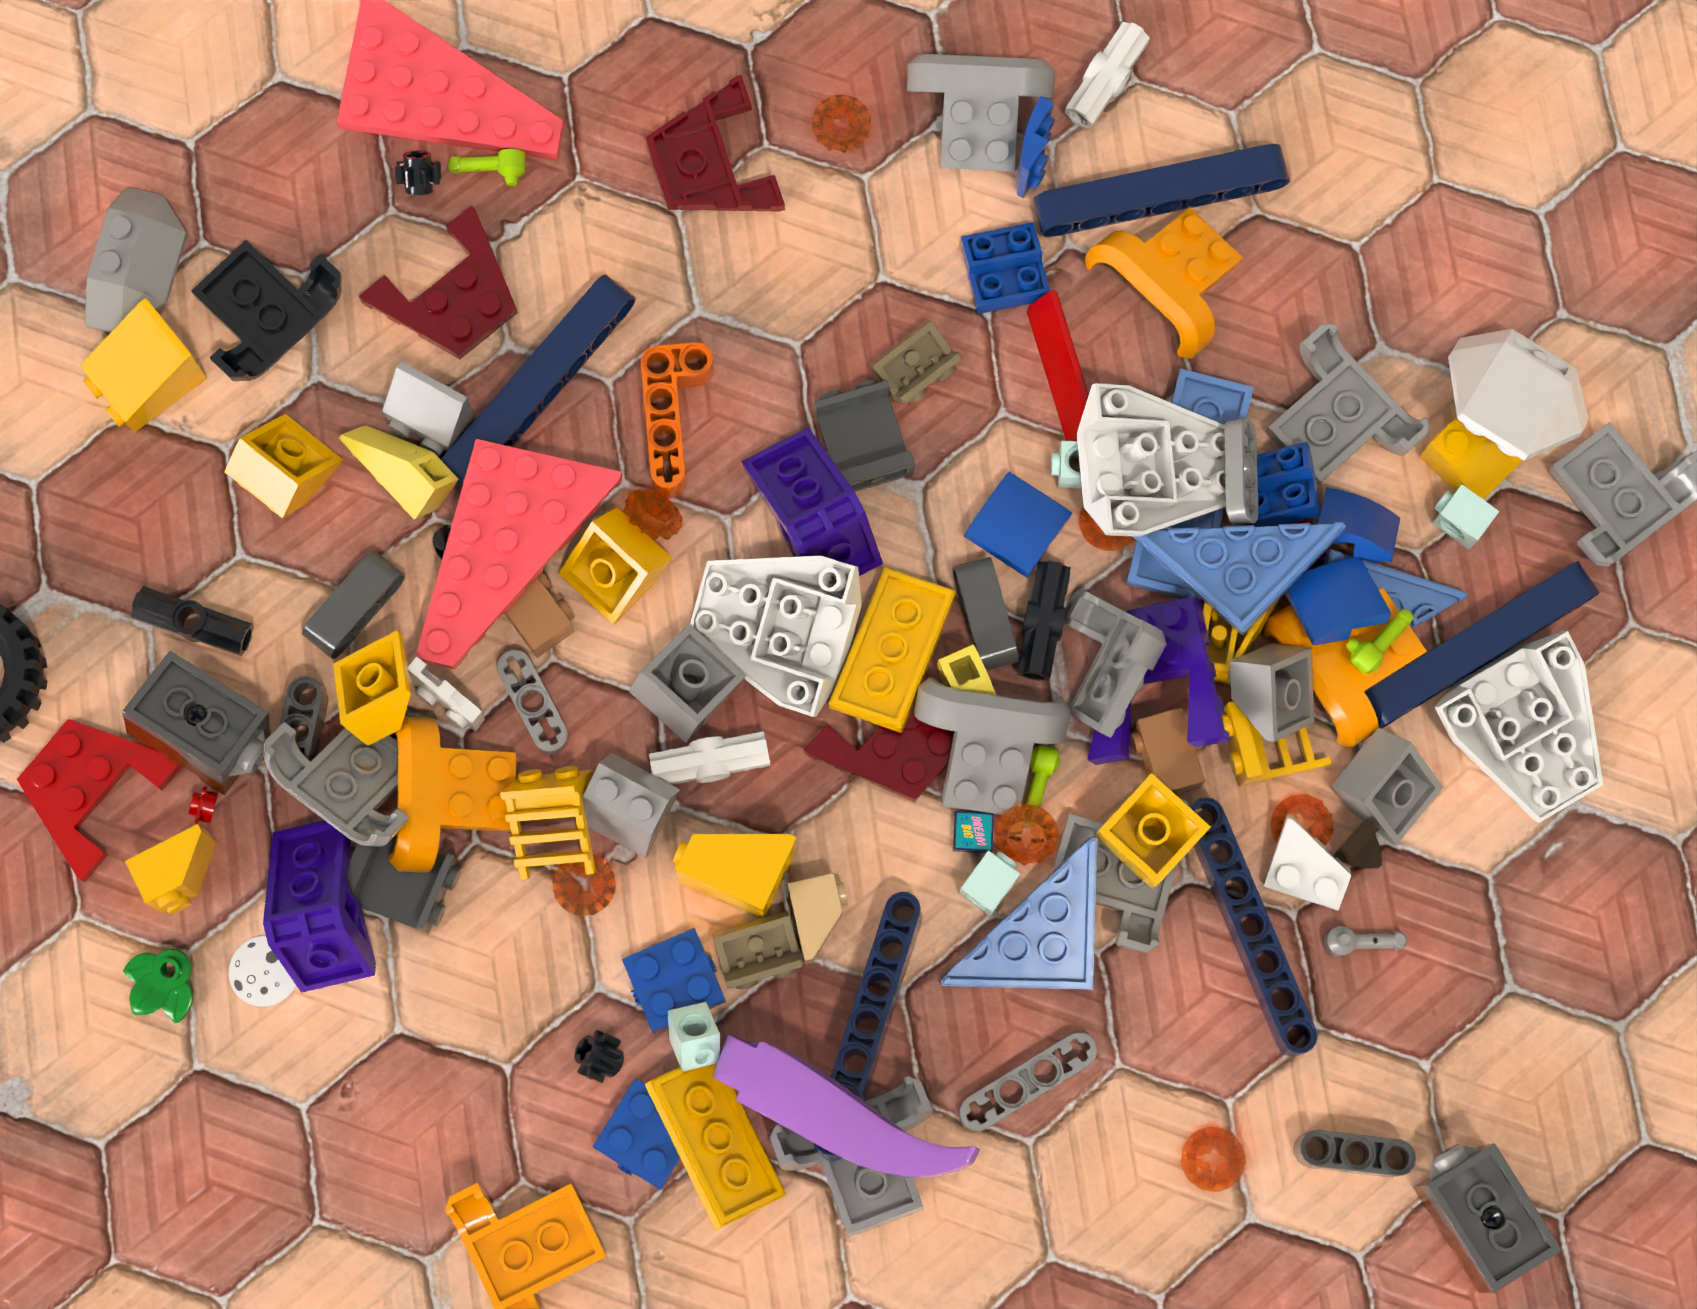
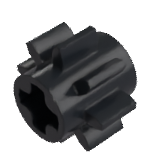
M420 150L409 151L403 154V161H397L395 181L396 184H405V192L407 194H429L433 192V184H440L441 163L440 161L432 162L430 152Z
M599 1030L595 1031L594 1036H584L577 1044L574 1053L575 1061L581 1064L577 1072L600 1083H603L605 1076L609 1078L614 1077L620 1071L624 1062V1053L618 1049L621 1040Z

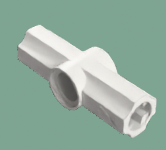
M1123 22L1103 53L1099 51L1084 74L1083 83L1065 108V114L1071 119V122L1081 128L1087 127L1091 129L1111 98L1116 99L1130 77L1131 68L1149 43L1150 37L1144 32L1143 28L1133 22Z
M764 731L723 739L720 736L707 737L695 740L686 747L649 754L652 775L671 785L695 780L697 783L715 782L730 777L731 773L770 766Z

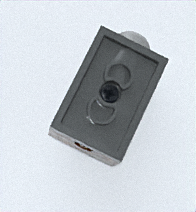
M172 651L167 653L122 711L127 734L149 748L154 747L165 754L169 761L180 768H187L196 774L202 782L223 795L227 793L240 775L253 773L259 768L265 759L264 742L271 735L269 713Z
M1495 1143L1482 1145L1477 1148L1456 1144L1434 1157L1430 1177L1413 1187L1428 1212L1434 1216L1441 1227V1232L1446 1241L1461 1259L1464 1270L1479 1293H1495L1562 1251Z

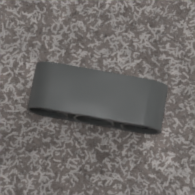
M371 551L358 563L309 619L303 628L302 635L331 659L337 658L398 590L405 579V574L377 551Z
M991 557L952 566L953 577L972 645L974 644L986 671L1018 663L1019 658L1015 639Z
M300 676L294 679L288 687L280 725L285 722L294 730L300 726L308 727L309 734L307 738L296 744L301 753L311 762L318 753L328 707V695L315 678ZM307 689L317 690L316 699L311 704L301 705L299 703V697L303 691Z
M1313 1130L1300 1135L1293 1147L1294 1156L1302 1166L1313 1169L1380 1177H1398L1411 1172L1416 1163V1153L1413 1147L1400 1139ZM1310 1138L1319 1140L1323 1145V1155L1317 1161L1311 1159L1306 1153L1305 1146ZM1350 1143L1359 1145L1363 1151V1159L1358 1165L1350 1163L1346 1158L1345 1151ZM1391 1147L1399 1150L1403 1157L1402 1165L1397 1170L1389 1167L1386 1162L1385 1156Z

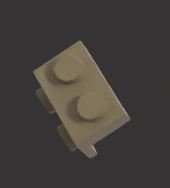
M927 320L871 362L869 367L880 382L888 380L890 387L889 396L894 402H908V404H912L927 393L926 387L936 379L940 382L951 376L957 370L955 365L963 358L959 352L951 350L931 320Z
M788 911L712 933L725 982L729 989L734 987L736 989H747L756 985L758 980L771 976L775 978L787 977L795 973L796 969L804 966Z

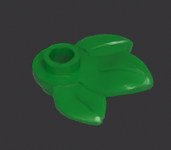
M167 949L158 955L141 953L134 956L123 970L129 979L136 982L129 997L132 1013L134 1015H147L162 1008L174 1023H179L189 1012L194 997L191 986L188 983L192 974V964L189 957L179 949ZM168 962L175 966L176 972L174 976H170L166 972V964Z

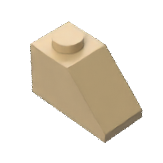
M834 873L787 883L805 965L814 962L842 917L843 911L841 906L848 905L844 883H836Z

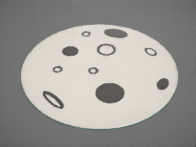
M266 936L249 939L232 956L229 965L230 984L236 995L244 1002L259 1007L272 1006L285 1000L295 989V983L268 946Z

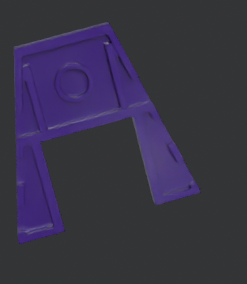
M1192 596L1127 610V613L1162 630L1167 644L1153 671L1147 669L1143 685L1190 676L1187 743L1194 747L1229 742V732L1224 729L1222 714H1225L1222 698L1217 695L1214 677H1217L1214 663L1209 659L1207 645H1210L1201 602ZM1131 701L1125 711L1123 723L1115 729L1111 738L1097 730L1094 731L1088 761L1099 765L1129 759Z

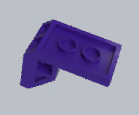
M809 427L741 461L745 472L774 513L793 557L825 556L857 566L859 576L883 564L867 515L855 491Z
M325 820L273 832L263 925L268 946L301 993L375 976L376 961L360 903L347 885L351 840Z

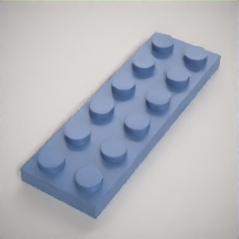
M1180 368L1171 403L1225 425L1227 421L1247 417L1254 387ZM1224 508L1161 530L1199 527V529L1220 528ZM1136 541L1126 585L1178 599L1193 596L1200 602L1202 601L1197 594Z

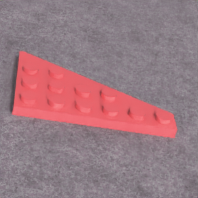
M361 0L337 118V125L340 129L498 152L503 149L514 148L524 151L525 156L558 160L564 130L562 119L385 0Z
M476 439L416 656L424 663L455 670L467 657L471 648L478 645L486 636L485 633L502 614H505L525 592L527 585L542 573L543 567L559 549L562 550L582 528L583 522L598 510L600 503L615 486L621 484L622 472Z

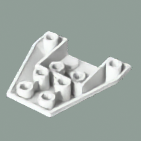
M1513 329L1468 336L1458 340L1448 359L1457 419L1464 423L1467 430L1478 436L1484 435L1495 442L1503 453L1512 457L1517 456L1524 461L1580 436L1587 423L1588 414L1578 372L1575 367Z
M1093 384L1077 432L1084 509L1106 535L1141 537L1225 508V425L1129 385Z
M825 556L707 561L690 625L747 675L745 677L746 681L777 705L816 717L834 691L849 653L862 606L858 567Z
M1562 631L1514 648L1454 683L1435 705V709L1451 740L1537 823L1542 822L1603 785L1586 668L1568 631Z

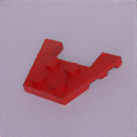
M68 719L17 778V781L75 875L81 881L86 882L108 854L78 831L82 823L130 767H133L160 790L166 787L181 768L169 761L165 754L158 750Z

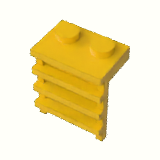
M1233 701L1228 702L1224 707L1225 714H1222L1223 725L1230 736V741L1228 742L1230 748L1229 761L1233 774L1237 775L1239 787L1259 781H1268L1281 776L1286 777L1303 771L1308 772L1332 764L1330 757L1315 760L1307 728L1304 727L1296 731L1304 762L1292 765L1284 737L1275 741L1282 767L1270 770L1260 732Z
M577 766L562 767L550 774H542L539 769L527 770L519 773L518 778L500 792L501 799L505 800L507 808L505 820L510 823L512 833L509 840L510 845H514L516 858L514 859V865L519 869L521 880L531 877L529 866L584 862L586 874H594L596 872L582 799L593 776L592 770L578 771ZM575 817L577 823L575 828L522 832L520 821ZM580 839L581 850L526 854L524 844Z

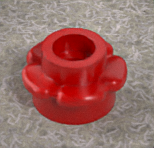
M206 786L203 787L202 793H193L188 815L196 816L195 824H198L199 821L211 824L218 793L207 791Z

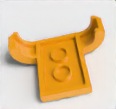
M1189 207L1145 243L1137 236L1128 232L1115 231L1110 233L1087 252L1085 265L1088 270H1091L1097 263H1107L1122 274L1176 327L1180 336V347L1177 350V355L1182 358L1192 359L1210 344L1215 334L1213 314L1201 296L1234 270L1243 257Z
M1381 588L1379 592L1391 611L1388 623L1352 629L1348 640L1313 646L1291 604L1269 617L1264 626L1263 634L1266 638L1272 636L1280 644L1312 647L1313 692L1332 719L1338 734L1336 742L1340 746L1353 748L1372 736L1377 728H1379L1376 713L1365 691L1427 652L1408 625L1384 651L1385 655L1383 656L1382 665L1375 672L1364 675L1350 663L1351 653L1346 647L1347 643L1352 638L1360 642H1372L1400 612L1384 588Z
M404 716L401 729L394 732L398 742L397 809L408 815L409 819L406 825L397 833L396 844L393 852L389 855V862L398 872L428 873L432 869L437 857L440 828L511 832L510 823L505 820V814L507 813L505 800L501 799L500 792L516 780V753L440 748V733L434 718Z
M478 1182L451 1195L445 1208L447 1216L451 1218L468 1251L494 1309H541L535 1296L536 1293L607 1257L572 1183L500 1220L487 1194Z

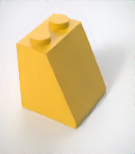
M146 298L136 305L80 365L88 375L83 380L84 384L96 399L104 395L111 404L105 409L119 427L126 423L133 433L137 432L207 379L191 353Z
M692 834L689 843L684 841L680 843L673 859V863H675L674 868L680 882L752 915L764 918L797 850V837L791 834Z

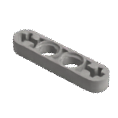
M1074 1033L969 1096L959 1109L961 1123L966 1129L975 1132L991 1127L1088 1067L1097 1055L1095 1041L1085 1033ZM1075 1040L1078 1045L1085 1043L1088 1046V1050L1084 1053L1087 1060L1082 1062L1078 1057L1070 1060L1065 1065L1071 1071L1064 1073L1061 1061L1052 1052L1058 1049L1062 1057L1072 1050L1070 1042ZM1046 1060L1055 1066L1056 1076L1052 1082L1041 1083L1035 1078L1033 1072L1037 1062ZM1014 1081L1021 1086L1022 1097L1018 1103L1008 1104L1002 1100L1000 1088L1003 1083ZM992 1091L995 1103L1004 1112L997 1115L994 1107L983 1115L985 1123L980 1124L977 1120L970 1122L966 1116L971 1111L969 1104L974 1102L978 1107L983 1106L990 1101L985 1096V1093Z

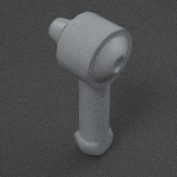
M1344 926L1331 929L1323 939L1326 952L1338 958L1348 955L1354 949H1393L1398 951L1403 950L1407 944L1406 935L1400 931L1354 934L1351 929Z

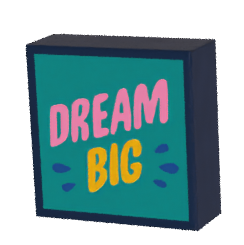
M955 811L953 852L987 853L990 851L992 853L994 813Z

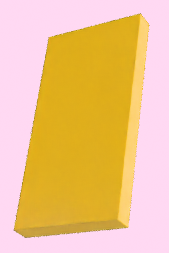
M884 567L829 701V708L902 733L915 702L918 685L924 679L957 596L956 591Z
M717 1064L683 1072L679 1067L650 1080L645 1086L715 1230H718L786 1196V1193L742 1104L736 1101L737 1094L734 1088L712 1077Z

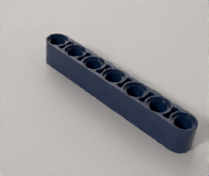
M1267 144L1044 191L1033 198V203L1042 236L1056 237L1180 211L1189 207L1194 208L1278 190L1290 183V177L1281 145Z
M606 274L594 282L441 459L459 479L456 483L459 487H463L475 440L479 439L513 447L626 317L636 300L632 294Z
M1579 561L1567 566L1365 691L1376 713L1379 728L1382 729L1451 687L1454 683L1485 666L1597 596L1600 592Z
M1199 798L1190 806L1194 812L1197 809L1208 810L1213 816V825L1193 847L1277 1047L1285 1055L1292 1057L1300 1056L1313 1049L1317 1042L1315 1025L1222 806L1213 798ZM1212 845L1223 846L1228 851V861L1219 863L1213 860L1210 856V847ZM1227 881H1237L1241 884L1244 891L1242 899H1232L1227 895L1225 890ZM1243 917H1251L1256 920L1259 926L1257 936H1248L1242 931L1240 923ZM1258 954H1268L1273 959L1274 970L1272 973H1264L1259 970L1256 965ZM1274 990L1284 991L1288 995L1290 1004L1287 1010H1279L1273 1005L1271 998ZM1290 1027H1297L1305 1034V1044L1303 1047L1297 1048L1289 1043L1287 1033Z
M909 892L893 894L885 905L830 1076L864 1101L870 1088L922 924V912L919 901ZM901 906H909L915 911L912 918L907 921H899L893 917V914ZM892 942L900 944L903 950L898 957L890 959L881 954L886 944ZM886 980L891 984V988L885 995L875 996L869 991L873 982ZM873 1017L877 1019L879 1026L876 1031L870 1034L859 1032L857 1029L858 1024L863 1018ZM853 1055H862L867 1059L866 1066L859 1072H850L845 1068L846 1061ZM813 1143L816 1151L822 1158L829 1161L842 1159V1157Z

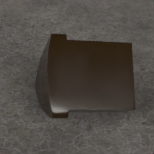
M1366 819L1353 831L1333 856L1351 867L1361 869L1380 868L1382 866V854L1375 835L1379 828Z

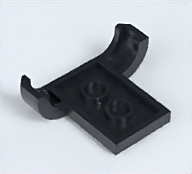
M245 240L191 290L194 297L242 342L229 351H223L219 348L209 357L232 381H251L263 375L336 305L342 292V275L322 254H319L310 263L311 272L304 284L297 289Z

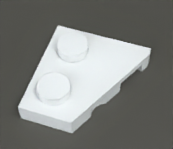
M416 656L407 668L413 684L417 688L414 693L432 707L435 703H438L446 709L445 717L463 730L467 725L476 732L485 721L482 711L446 680L443 679L441 681L426 670L425 666L427 664Z
M1287 814L1263 881V887L1339 911L1351 878V870L1338 858L1333 857L1327 851V847L1316 837L1313 838L1293 815Z

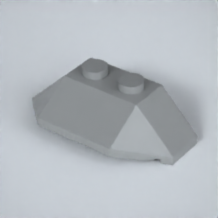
M127 187L108 207L87 274L85 326L87 328L111 333L136 305L145 298L156 311L167 305L187 239V233L164 195Z

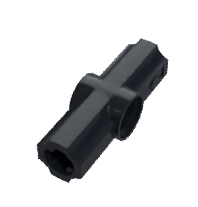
M1054 561L1038 562L1031 601L1028 600L1022 629V634L1025 635L1020 652L1017 675L1037 681H1050L1057 641L1061 639L1066 615L1064 602L1068 590L1071 567Z
M143 586L137 592L132 604L131 618L181 635L190 642H201L241 657L248 649L252 639L254 628L252 623L205 608L193 600L185 601ZM192 614L201 615L200 622L195 628H184V623L188 616Z

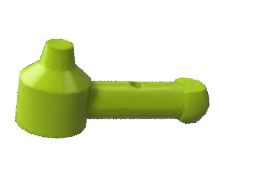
M508 148L500 150L498 156H452L447 166L453 174L498 171L499 174L505 177L507 186H516L518 178L525 173V152L519 149Z
M1402 609L1372 642H1360L1352 638L1346 645L1351 653L1350 663L1364 675L1375 672L1382 665L1383 656L1385 655L1384 651L1414 619L1412 612L1408 609Z
M1039 744L1032 751L1030 768L1034 774L1021 817V821L1027 826L1035 825L1048 779L1059 768L1061 761L1058 754L1059 749Z

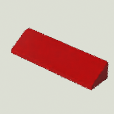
M1052 290L1030 305L1027 309V315L1066 441H1077V432L1089 393L1058 292Z

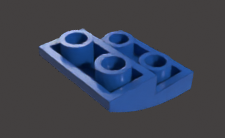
M1040 96L1025 131L1017 173V195L1021 198L1025 197L1030 188L1036 190L1046 173L1044 168L1049 156L1045 152L1052 136L1050 130L1055 122V118L1051 117L1054 102L1043 96Z
M1034 222L961 236L965 265L977 314L1031 304L1050 291Z
M1308 442L1257 455L1258 519L1255 523L1242 526H1279V524H1290L1320 516L1316 478Z
M1008 472L966 530L964 537L1028 578L1038 562L1046 554L1050 544L1066 525L1072 512L1016 475Z
M1326 488L1318 524L1343 522L1346 525V530L1333 543H1354L1353 557L1363 558L1374 563L1382 561L1392 562L1400 517L1368 498L1338 489Z
M1357 557L1335 561L1305 572L1285 592L1313 646L1348 640L1352 629L1388 623L1391 614L1362 559Z

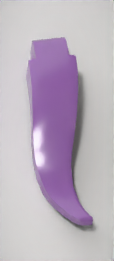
M728 1034L712 1075L714 1079L739 1091L736 1099L737 1102L774 1120L833 1154L855 1164L886 1174L907 1178H930L946 1175L972 1165L980 1151L979 1148L974 1146L947 1147L926 1142L912 1136L822 1070L785 1049L779 1050L766 1042L761 1041L759 1044L754 1041L747 1042Z

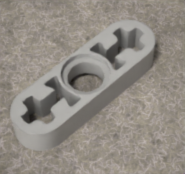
M1248 417L1227 421L1224 428L1226 510L1228 518L1234 526L1252 524L1258 519L1257 438L1252 421Z
M520 650L505 652L498 660L497 671L536 747L542 753L548 755L560 753L568 744L569 734L532 661L526 653ZM512 660H515L517 664H526L521 668V672L527 683L532 678L536 681L535 683L522 686L516 693L513 692V688H518L520 685L513 673L505 674L510 669L508 663ZM530 692H537L544 697L543 707L537 712H527L522 707L524 696ZM549 712H552V713H553V716H552V717H546V716H547V714H548ZM546 717L553 731L559 729L561 731L556 736L558 742L554 745H551L549 741H540L545 736V733L538 720ZM532 721H538L534 726L530 724Z

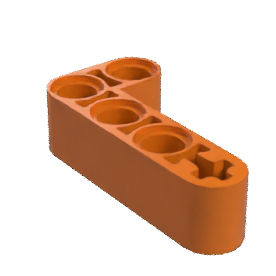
M698 342L653 346L648 348L641 357L650 473L654 490L664 498L677 497L686 487L678 388L705 385L711 380L714 373L711 350L706 345ZM695 358L706 362L705 367L700 370H691L686 365ZM656 362H664L669 366L665 372L655 374L649 370L650 366ZM659 398H667L672 402L670 407L665 410H657L652 406L653 402ZM662 434H670L675 438L674 443L667 447L659 446L655 441ZM671 461L672 482H665L664 462Z

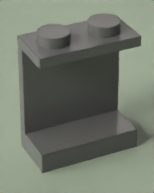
M875 379L864 381L858 384L855 390L842 393L840 390L830 391L821 395L820 400L815 401L814 413L827 453L855 492L914 475L915 462L911 450H906L891 405L888 380L879 383Z
M394 836L382 847L365 846L357 843L349 862L347 885L360 903L361 908L429 934L432 926L438 927L446 905L441 904L447 889L453 891L460 877L461 869L457 867L459 863L457 858L449 853L446 855L437 853L435 863L428 873L398 872L389 862V855L394 850L397 836Z

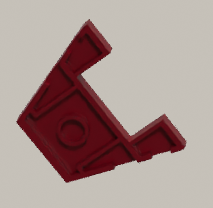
M742 75L734 77L726 87L717 93L713 91L703 98L702 103L687 113L685 111L645 137L668 210L771 212L785 210V203L775 174L737 185L716 122L717 120L752 110Z
M472 205L446 225L449 234L469 256L411 303L408 302L385 275L359 295L360 301L370 309L374 308L386 315L391 321L398 325L402 324L416 332L419 337L458 359H462L518 313L478 214Z
M925 674L922 683L928 679L927 674ZM914 702L902 733L880 726L862 747L856 750L832 728L826 725L804 749V754L916 802L948 766L955 731L934 727L918 720L913 714Z

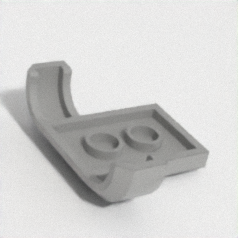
M918 54L907 66L906 92L944 93L940 168L1015 171L1019 96L1037 98L1043 96L1047 99H1054L1055 70L1046 60L937 54Z
M1322 324L1300 344L1302 359L1319 383L1266 430L1281 448L1308 442L1317 485H1320L1372 437L1391 453L1404 456L1429 433V420L1426 417L1418 420L1406 413L1345 350L1338 338L1339 328L1331 324Z
M1610 422L1549 468V472L1596 527V529L1588 532L1576 542L1596 566H1611L1697 500V450L1662 479L1658 480Z
M1083 591L1075 598L1065 617L1064 623L1101 642L1102 646L1069 708L1072 716L1111 738L1115 729L1123 723L1125 711L1134 694L1141 689L1147 669L1153 671L1167 644L1162 630L1087 591Z
M928 678L918 685L913 711L914 716L931 726L955 731L941 799L942 805L945 807L1019 817L1034 743L1059 744L1066 740L1071 710L1063 698L1057 697L1055 702H1041L959 690L942 685L934 678Z
M285 722L265 740V764L273 779L284 790L355 843L373 847L385 846L408 822L409 816L400 809H396L389 816L376 811L398 789V742L391 736H387L367 746L345 728L311 762L301 753L296 744V731Z
M1182 800L1187 806H1189L1187 801ZM1068 814L1052 872L1089 837H1095L1104 823ZM1098 840L1096 904L1122 912L1116 945L1145 954L1159 945L1160 927L1177 865L1152 890Z
M909 1076L905 1077L902 1084L894 1090L865 1101L904 1131H908L923 1123L932 1114V1108L922 1082ZM781 1124L775 1126L770 1140L780 1168L785 1171H793L822 1164L848 1238L924 1210L913 1178L879 1172L844 1158L837 1161L826 1160L818 1154L813 1142Z

